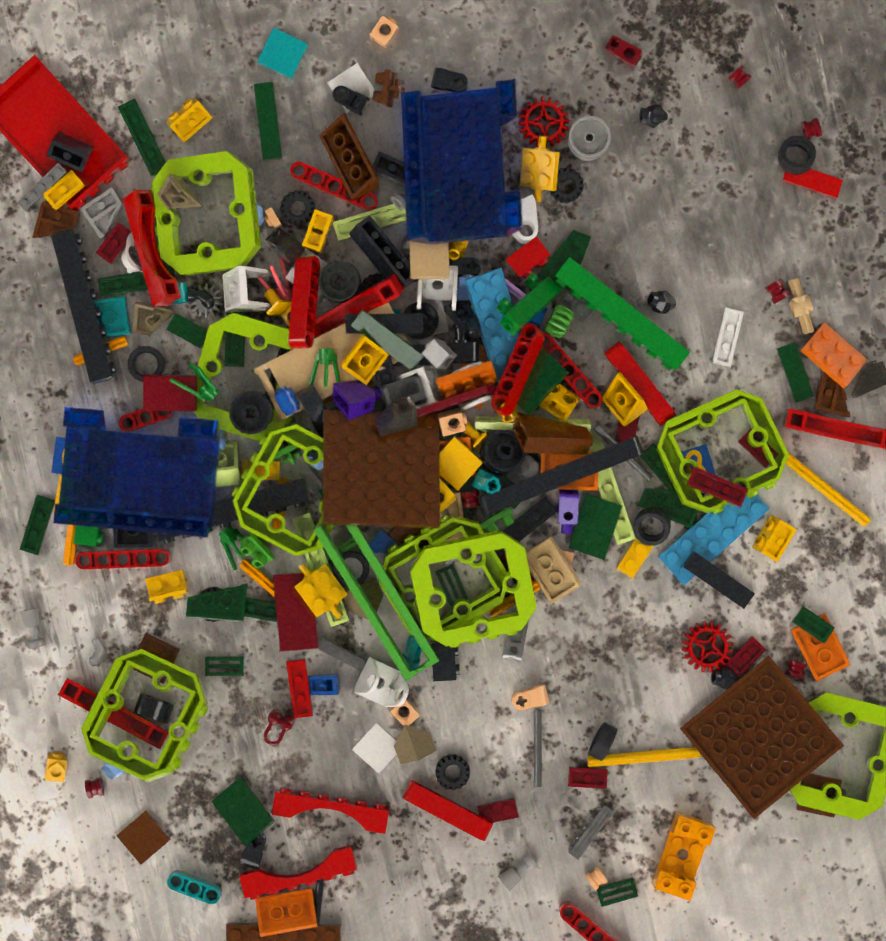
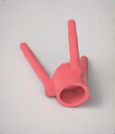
M280 255L279 260L286 286L281 284L272 265L270 270L278 285L275 292L281 300H290L293 290L289 280L285 278L287 271L283 256ZM258 276V280L265 289H271L262 277Z

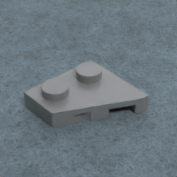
M111 187L80 208L101 240L107 234L123 206V202Z

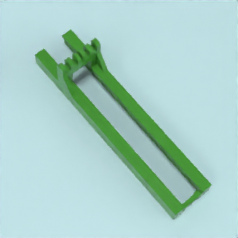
M323 524L317 525L313 528L314 532L404 679L407 681L426 667L429 668L439 662L436 653L373 552L364 531H361L356 525H346L353 537L336 546ZM357 544L428 661L413 670L408 665L342 557V553Z

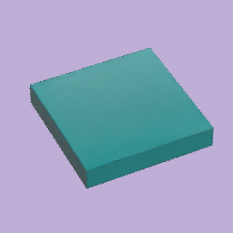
M273 27L257 63L293 79L308 47V43Z
M126 296L95 300L96 307L99 306L102 313V318H99L100 323L105 326L107 336H104V338L131 335Z

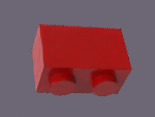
M536 236L506 258L505 261L518 279L521 277L526 279L534 273L532 269L537 265L541 268L549 262L547 258L550 257V254Z

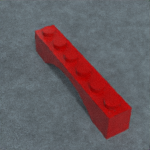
M134 190L122 200L153 306H169L181 298L176 279L165 268L157 250L154 234L155 204L151 190Z
M393 274L316 317L314 339L345 324V314H359L362 309L369 312L399 297L403 293L404 288L397 276Z
M786 409L782 428L886 450V429L846 422L795 409Z
M69 678L66 679L58 693L59 696L87 711H90L98 695ZM123 707L118 711H112L107 720L109 723L160 750L169 736L168 731Z
M280 787V790L276 789L271 815L291 818L298 813L311 809H332L352 817L366 831L386 833L390 808H386L385 804L375 803L374 806L367 805V802L362 800H356V803L349 802L348 798L344 797L331 799L326 794L313 796L308 791L299 790V793L291 792L292 789Z
M351 844L333 849L328 857L319 865L300 874L278 875L258 868V870L254 869L240 873L239 878L244 897H250V900L260 898L261 894H277L280 892V889L287 888V890H293L298 888L300 884L306 883V886L316 884L319 879L324 878L325 881L335 879V875L343 874V876L354 874V870H357V863Z

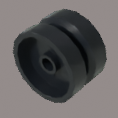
M255 390L246 391L237 396L231 403L229 410L230 421L241 433L257 434L266 429L272 422L274 416L273 403L262 392ZM249 410H255L254 416L249 414Z
M499 430L491 434L482 443L479 450V457L484 461L482 466L494 475H507L513 472L523 463L526 455L515 433L510 430Z

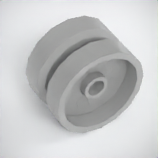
M596 116L579 118L572 124L568 134L567 144L569 150L576 158L582 161L599 159L606 152L611 142V132L608 125ZM586 136H592V141H587Z

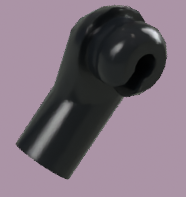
M206 290L187 291L189 301L200 300L207 309L214 306V298Z

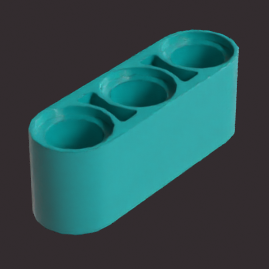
M180 870L173 871L167 879V885L171 890L208 904L217 903L222 895L219 885ZM172 877H180L181 884H174ZM190 884H198L199 890L192 891L190 889ZM215 890L217 897L210 898L207 892Z

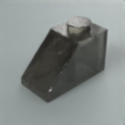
M875 359L865 364L866 368L861 369L852 392L853 398L886 385V368L883 361L877 362Z

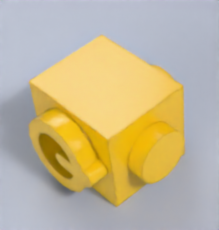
M61 751L48 752L45 781L64 782L67 754Z

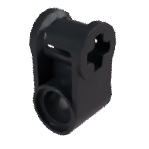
M436 67L430 87L441 91L462 94L468 89V79L462 73ZM459 80H462L463 84H461L460 87H457V84L455 82H459Z
M342 85L335 87L332 93L335 102L360 116L363 115L362 110L366 102L370 101V98ZM337 91H346V98L338 100L336 98Z
M459 257L457 260L449 258V266H458L457 277H462V275L476 276L481 271V264L474 257ZM471 262L478 266V268H474L473 272H471L470 268H467V266L471 265Z
M263 832L258 836L261 842L254 844L255 840H253L244 848L240 860L241 865L258 870L266 843V835Z

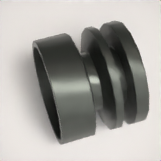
M334 261L327 264L319 275L321 292L333 301H346L358 293L361 286L359 271L353 264L346 261ZM340 275L346 280L342 287H340V284H336V280L339 279Z

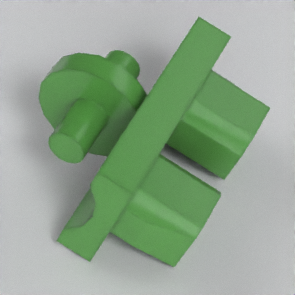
M287 441L289 446L283 449L280 446L272 461L287 454L288 457L282 459L283 464L291 462L295 466L297 465L295 459L301 455L299 451L293 454L291 452L299 447Z
M508 507L496 514L493 513L491 517L479 524L487 533L498 530L494 522L499 519L507 527L514 523L511 514L512 510Z
M253 533L246 537H241L238 541L241 545L239 551L244 556L251 555L254 558L252 565L257 569L263 567L275 557L265 545L267 541Z

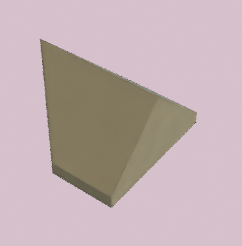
M168 175L157 195L168 210L203 207L183 179L177 175Z
M136 301L133 332L151 336L176 311Z
M376 578L360 586L377 612L383 598V593ZM347 590L346 593L348 595L343 600L348 611L368 620L352 592Z
M408 725L404 726L394 745L400 764L418 761L436 751L430 733Z

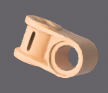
M545 684L516 692L512 696V704L518 710L540 707L550 703ZM520 696L526 699L521 706L519 703H516Z

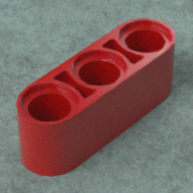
M140 409L121 416L118 422L119 427L123 431L133 432L172 418L174 411H169L167 416H162L160 411ZM144 412H149L151 414V420L149 422L145 423L142 420V414ZM127 418H131L133 421V425L129 429L124 426V420Z

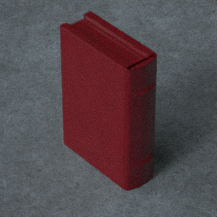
M144 374L143 410L197 411V397L170 382V379L173 378L197 392V375Z

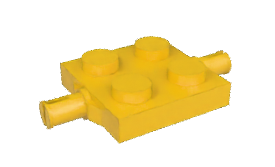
M539 136L538 147H524L522 151L520 186L529 187L534 190L536 202H541L542 191H556L560 152L551 151L546 148L547 136Z
M305 562L300 565L299 568L305 577L294 587L314 615L319 617L324 612L331 610L337 619L340 618L339 615L343 616L344 614L337 605L348 594L327 565L324 564L314 571H311Z

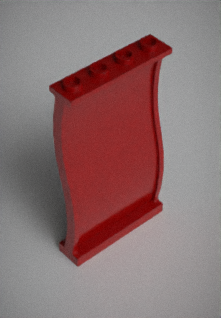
M35 55L0 86V132L42 177L59 163L46 156L51 141L58 132H62L94 147L89 163L83 172L67 166L85 185L66 202L70 209L80 210L81 207L86 205L85 201L90 196L93 198L101 191L100 187L104 183L106 185L115 178L114 174L116 172L123 171L129 165L130 159Z

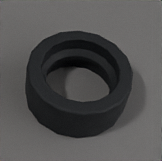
M798 135L787 138L781 145L778 153L780 166L788 173L796 175L804 174L810 170L816 158L814 144L809 139ZM794 146L802 148L808 154V160L801 164L793 163L786 156L787 149Z
M141 346L131 352L127 367L130 374L136 380L143 382V375L135 367L137 357L143 353L154 355L158 362L154 373L163 374L165 360L157 349L151 346Z
M648 507L642 509L637 514L634 521V534L641 543L648 546H656L668 538L671 521L668 514L662 509ZM648 517L659 519L663 523V531L658 535L646 534L641 529L642 521Z
M356 551L342 553L344 560L355 558L362 564V574L357 578L358 583L361 585L369 575L370 568L367 559L360 552ZM334 564L333 573L335 578L341 585L348 587Z
M603 722L591 743L588 755L603 761L614 742L618 729Z

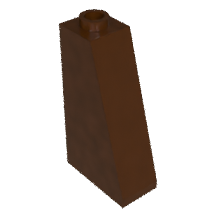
M517 413L512 427L523 452L587 455L589 448L593 444V437L590 435L587 427L524 413Z

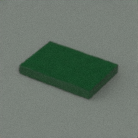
M544 348L539 351L517 402L528 415L569 374Z
M586 493L578 516V523L575 526L568 548L606 560L623 505Z
M239 777L211 801L244 846L251 843L275 822L242 777Z

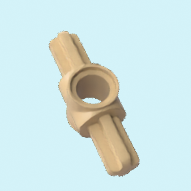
M798 278L789 280L788 284L793 297L789 301L792 315L795 318H799L803 334L812 333L814 328L810 318V314L813 312L811 299L808 295L803 294Z

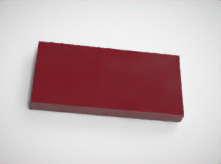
M485 385L415 409V414L418 417L427 416V414H434L495 393L496 385Z
M303 573L273 575L279 652L318 649L316 617L294 587L305 577Z

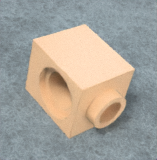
M382 16L370 33V38L386 49L399 30L397 21L389 16L387 18ZM386 26L391 31L388 35H383L380 33V29Z
M459 408L437 413L443 437L466 431L464 424H468L465 413H461ZM452 418L458 419L455 425H449V420Z
M407 699L401 706L393 707L390 710L403 726H409L420 716V713ZM406 706L410 711L409 714L401 716L398 712L400 707Z

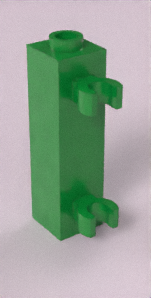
M532 273L524 282L528 288L533 289L514 307L511 306L510 301L505 297L496 306L500 313L505 314L500 324L513 336L555 300L562 289L549 276L540 282L538 276Z

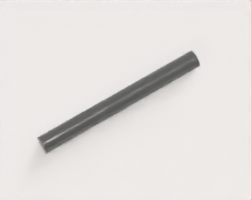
M599 424L593 429L610 446L618 443ZM634 458L626 461L647 482L652 479L653 476Z
M534 710V787H542V710Z

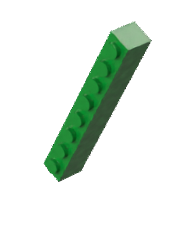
M568 257L555 273L554 277L557 278L555 281L563 288L567 286L571 289V295L578 300L581 298L587 302L586 306L590 310L600 312L602 314L601 318L609 324L611 322L617 326L615 329L624 336L628 334L632 338L630 341L638 347L642 345L647 349L645 353L653 359L657 357L661 360V365L668 371L671 369L677 370L690 354V351L572 258Z

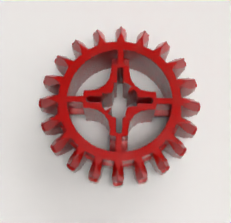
M541 96L540 103H538L537 98H534V105L529 101L527 102L529 109L522 107V112L525 115L519 114V118L524 121L518 122V126H524V128H521L519 132H526L527 134L523 136V139L526 140L530 137L529 145L536 141V147H538L539 136L533 134L529 126L538 128L541 136H547L548 128L559 125L558 131L546 138V148L548 142L551 147H554L553 140L558 144L561 143L558 136L565 138L566 134L562 130H569V127L564 125L570 123L569 119H564V117L568 116V112L561 113L565 106L561 105L558 108V100L552 104V97L548 98V102H544L545 98ZM540 108V116L536 119L528 120L530 114ZM546 108L554 111L559 119L549 117ZM543 114L545 121L549 122V124H546L545 132L542 124L538 122H541Z
M702 621L703 627H700L699 623H695L697 629L694 630L692 627H689L692 634H684L689 639L688 641L682 640V644L687 645V647H683L681 650L683 652L688 651L683 657L685 659L691 657L688 664L692 665L695 662V670L700 665L701 672H705L706 667H708L710 673L713 672L712 666L716 670H720L718 664L721 663V665L726 666L723 659H731L726 654L727 652L733 653L732 649H728V646L734 645L733 642H727L732 636L730 634L724 636L727 629L723 628L719 631L721 628L719 623L715 628L713 621H710L709 626H707L706 621ZM704 631H712L711 635L704 640L696 637ZM717 634L722 640V651L715 646ZM693 642L700 647L698 658L693 654ZM699 642L707 644L710 642V646L716 651H709L708 649L705 651V647ZM709 654L719 656L713 661L703 662L704 658Z

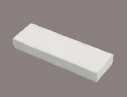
M724 308L712 364L731 368L744 311Z

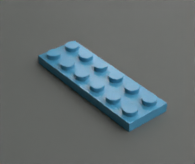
M497 268L464 280L474 314L480 324L479 330L488 360L492 361L498 382H495L496 386L499 384L521 333L519 331L513 336L500 324L505 314L500 313L496 309V306L500 304L499 302L505 297L513 307L502 268Z
M758 495L750 499L746 496L741 508L737 506L731 507L728 504L723 507L724 510L715 515L713 512L706 513L661 553L658 558L685 585L695 576L682 566L692 551H695L711 562L769 510L768 506Z

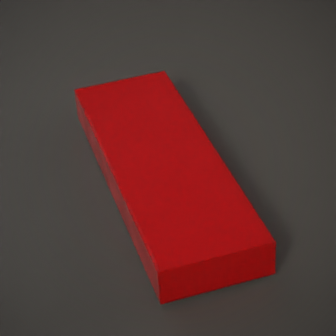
M812 169L798 175L785 171L782 181L837 199L843 183L842 179Z
M306 659L286 661L294 719L313 716Z

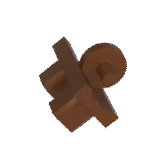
M385 69V72L376 73L375 82L376 84L383 85L382 91L373 92L372 99L377 103L392 108L393 100L398 99L399 93H404L405 88L400 87L401 80L396 79L397 73Z

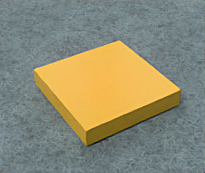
M454 436L439 453L440 476L456 490H459L484 461Z

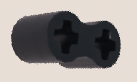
M140 693L134 712L168 724L174 705Z

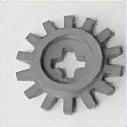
M205 283V289L198 285L199 290H206L213 296L214 306L207 309L200 300H194V302L189 303L190 306L195 305L192 311L199 310V317L202 313H205V318H208V313H211L212 317H214L213 311L220 312L221 310L217 307L224 304L219 302V299H224L223 296L217 295L221 291L219 289L213 291L214 285L208 289L207 283Z

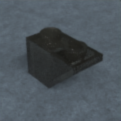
M280 227L265 239L279 257L291 268L295 269V261L298 257L307 256L300 242Z
M410 397L392 401L375 420V425L381 436L418 426L416 407Z

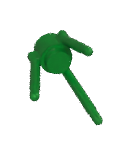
M319 348V354H315V363L308 387L314 383L319 361L320 364L324 365V387L328 386L329 365H332V362L336 382H340L337 354H334V349Z
M191 362L189 366L204 383L199 388L201 393L173 378L170 379V382L195 395L202 402L205 399L210 402L219 393L217 387L212 384L204 371L199 366L196 368Z
M229 526L218 535L221 538L220 542L225 549L233 570H236L237 568L228 546L231 545L239 558H242L243 556L235 542L238 540L237 537L241 538L244 536L237 528L233 529Z

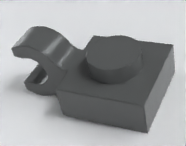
M565 292L561 297L562 300L571 306L569 310L573 312L574 317L581 323L592 313V310L586 306L587 302L582 298L576 300L568 292Z

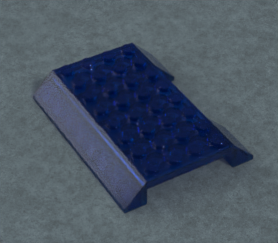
M516 80L496 81L495 88L423 96L420 90L401 93L407 240L432 245L507 237L523 229L521 190L505 192L502 126L517 118Z
M65 407L63 426L67 428L59 504H55L53 523L208 537L213 519L220 449L218 420L179 417L178 437L106 431L104 410Z

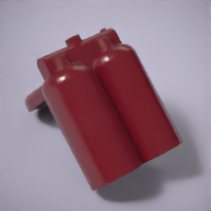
M273 709L268 715L269 724L263 735L265 742L272 746L279 744L285 732L293 727L295 723L293 716L285 715L283 717L279 709ZM280 724L282 731L279 733L278 740L270 741L267 735L272 730V725Z

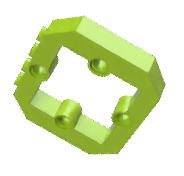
M228 151L167 160L153 179V187H151L155 204L154 216L157 222L155 232L159 240L157 250L160 258L180 275L186 276L227 271L237 266H247L261 248L253 169ZM202 171L204 175L203 178L199 181L198 174ZM233 173L235 200L230 203L229 211L232 216L238 218L241 247L221 250L216 244L204 242L198 246L197 253L181 255L178 230L181 217L176 209L168 210L157 196L168 175L173 174L180 176L183 180L189 179L193 184L207 186L211 183L213 175ZM243 204L244 211L240 214L238 208ZM170 214L171 222L167 224L166 217ZM208 248H211L212 254L210 257H207L206 251Z
M234 312L208 327L198 366L204 371L210 381H212L213 376L221 373L223 363L218 356L226 331L250 338V345L255 350L266 349L271 344L291 351L293 349L290 348L288 343L289 328ZM258 335L263 336L265 339V343L262 346L257 345L255 342V338ZM210 361H214L217 364L215 372L208 369ZM197 376V392L201 393L199 388L204 383ZM278 383L276 385V390L280 388ZM197 397V411H195L196 416L203 425L257 441H261L264 434L269 435L272 431L290 425L293 417L291 415L279 421L278 413L274 407V416L270 425L257 434L249 435L241 433L233 426L230 421L229 410L206 404V399L202 402Z
M736 389L665 423L656 450L683 505L707 514L713 512L715 515L724 510L723 507L730 503L711 495L703 498L699 490L687 485L691 474H686L683 471V466L699 467L693 459H684L674 436L696 426L702 429H710L715 424L718 416L739 406L742 407L752 428L747 437L748 443L752 447H762L770 467L747 478H736L732 482L735 484L741 483L744 488H747L746 496L749 499L758 495V490L765 488L767 491L777 486L776 482L781 478L789 453L762 398ZM703 414L710 415V423L702 421L701 417ZM760 433L763 440L756 442L753 439V434ZM767 443L779 454L775 459Z
M295 424L272 431L269 435L264 434L259 443L262 445L261 450L254 452L250 460L253 464L250 469H245L241 476L244 481L241 486H236L232 496L235 497L233 502L242 528L294 556H299L323 548L314 530L307 540L286 529L285 519L281 514L274 513L266 518L247 508L260 482L269 476V466L283 440L304 450L303 458L308 464L315 465L323 460V438ZM312 449L318 452V458L314 461L309 460L307 457L308 451ZM256 466H264L266 473L263 476H257L254 472ZM323 499L319 503V511L321 514L323 507ZM321 515V517H320V519H319L317 525H319V524L322 523V515ZM273 518H279L282 522L281 526L277 529L272 528L270 525ZM323 524L330 535L335 525Z
M444 515L440 517L439 528H422L420 530L421 533L415 536L411 534L399 546L394 544L387 549L388 552L384 555L382 566L421 630L422 626L416 606V597L414 596L411 600H407L404 597L407 592L415 594L413 585L408 584L404 586L395 569L420 554L423 548L419 547L418 543L423 539L428 540V545L440 543L461 531L464 537L483 534L484 531L478 521L455 515ZM470 549L467 550L466 557L470 555ZM495 550L480 553L481 558L478 561L469 563L473 568L482 567L493 587L469 601L464 598L456 599L453 602L452 610L440 617L442 627L470 622L475 617L481 616L503 603L506 590L501 583V577L507 571ZM378 579L380 586L382 587L383 591L388 597L390 603L392 604L393 608L395 609L396 613L398 614L408 633L412 635L408 626L404 622L394 603L392 602L383 585ZM465 605L467 609L465 612L459 613L457 611L458 606ZM423 632L426 639L437 641Z
M501 530L426 545L410 567L422 630L425 634L444 646H450V648L459 647L464 642H469V644L477 643L483 638L488 640L496 639L502 634L507 636L515 635L518 633L517 631L524 628L537 608L525 547ZM465 548L471 550L470 555L467 557L461 555V551ZM504 548L509 571L502 575L501 583L507 592L513 593L517 612L489 618L477 616L470 622L442 627L438 609L444 606L446 597L441 588L433 587L429 564L456 558L464 564H469L475 560L476 554ZM509 578L516 579V583L513 586L506 584ZM433 594L441 596L438 602L430 600ZM480 623L486 624V628L483 631H478L476 626Z
M143 649L116 658L81 727L89 755L146 782H151L174 773L175 769L178 770L182 763L181 757L183 753L187 752L191 742L189 740L192 734L195 735L198 731V722L201 716L204 717L208 710V701L200 677ZM133 668L152 676L154 687L162 692H169L176 687L190 694L177 722L173 723L169 728L170 736L156 764L140 757L139 746L131 741H123L119 746H116L99 737L111 712L120 710L124 705V698L121 692ZM167 677L166 685L160 686L161 678ZM116 696V702L110 705V697ZM184 728L183 736L177 737V730ZM128 747L133 748L130 756L125 755V750Z
M824 691L808 701L817 713L820 710L838 715L839 722L849 728L855 727L859 721L883 726L877 753L871 755L866 763L868 770L872 772L866 798L861 800L842 795L840 787L832 782L823 784L821 789L805 786L799 782L790 792L799 805L861 820L881 808L886 796V707ZM851 712L854 716L853 721L847 723L844 719L845 714ZM880 759L882 766L880 769L875 770L873 762ZM830 787L835 789L833 797H827L826 791Z

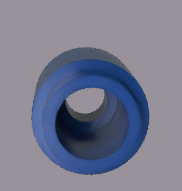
M285 385L276 390L277 394L274 398L282 413L285 412L286 416L300 409L298 405L300 403L291 387L287 389Z

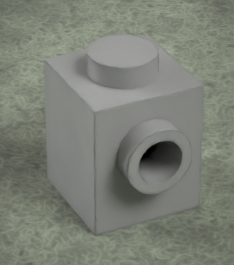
M438 339L430 340L425 346L426 349L422 352L437 369L446 370L457 356L442 340Z

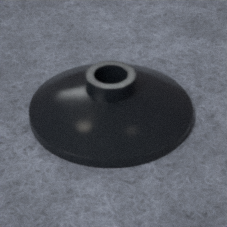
M417 302L409 305L403 312V314H423V319L425 320L423 333H406L413 339H426L434 334L438 328V312L429 303L421 302V309H417Z

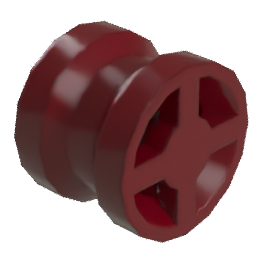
M741 65L728 79L733 81L735 87L739 89L752 78V75L747 74L744 66Z
M814 118L810 122H801L805 138L810 140L813 136H822L818 118Z
M479 490L460 493L463 498L462 508L480 506L477 499L480 494Z
M789 659V667L785 674L803 679V670L807 664Z
M101 777L93 781L85 780V790L88 799H92L96 795L104 796V785Z

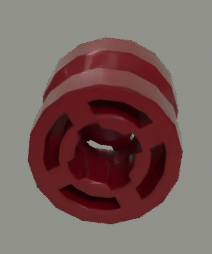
M782 279L765 287L766 292L772 296L773 304L791 295L787 289H784Z

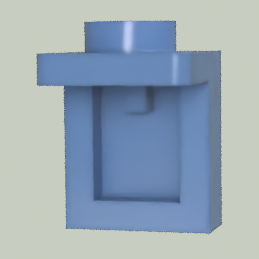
M462 275V277H459L457 281L458 301H470L464 280L474 277L473 275Z

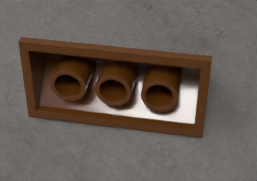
M343 113L319 137L351 199L355 200L379 189V178L349 119Z

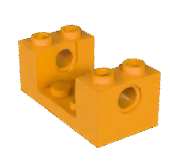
M676 811L652 880L654 889L691 901L697 885L695 876L706 845L710 846L716 830L713 823ZM680 849H685L688 855L686 858L680 859L677 857V852Z

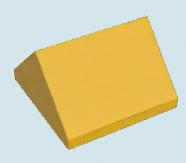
M362 335L340 367L367 385L389 354Z
M621 372L616 375L602 397V401L623 426H627L648 410L642 397Z

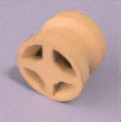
M598 866L594 868L593 872L585 874L595 890L602 883L606 884L608 882Z

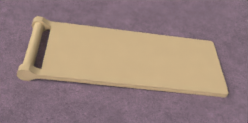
M389 303L368 312L369 314H394ZM345 323L315 338L311 348L293 349L253 369L255 374L259 375L278 413L279 421L304 409L296 393L308 388L315 363V354H319V348L334 349V354H337L340 382L358 380L340 367V365L363 334H346ZM396 333L398 336H400L402 339L408 342L404 333ZM391 356L392 364L399 362L397 359ZM320 361L313 385L323 400L332 395L333 383H337L333 362L328 368L327 387H324V365L320 364ZM380 366L378 372L385 369V367ZM266 369H271L280 388L285 385L287 389L292 388L300 403L298 404L299 410L286 416L285 412L282 413L274 398L276 392L265 372Z

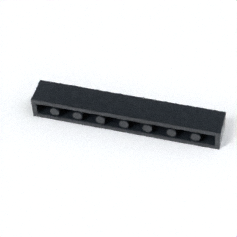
M74 229L52 234V242L89 381L94 385L115 379L114 373H117L114 361L111 362L109 355L112 354L109 343L106 344L104 336H107L105 326L100 323L99 318H102L100 307H96L95 304L97 295L95 289H91L90 281H92L90 270H86L85 263H87V257L85 252L81 251L80 245L83 244L81 235Z
M303 478L256 491L247 508L265 517L269 516V511L275 510L276 513L287 511V506L294 505L295 508L306 506L305 502L309 500ZM235 497L153 519L158 540L164 541V544L174 542L177 536L182 535L183 539L194 536L193 532L199 530L203 534L213 531L212 527L219 525L221 529L231 526L232 521L238 520L239 522L233 502Z

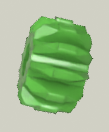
M557 305L548 318L545 331L553 337L561 338L573 319V312L565 306Z

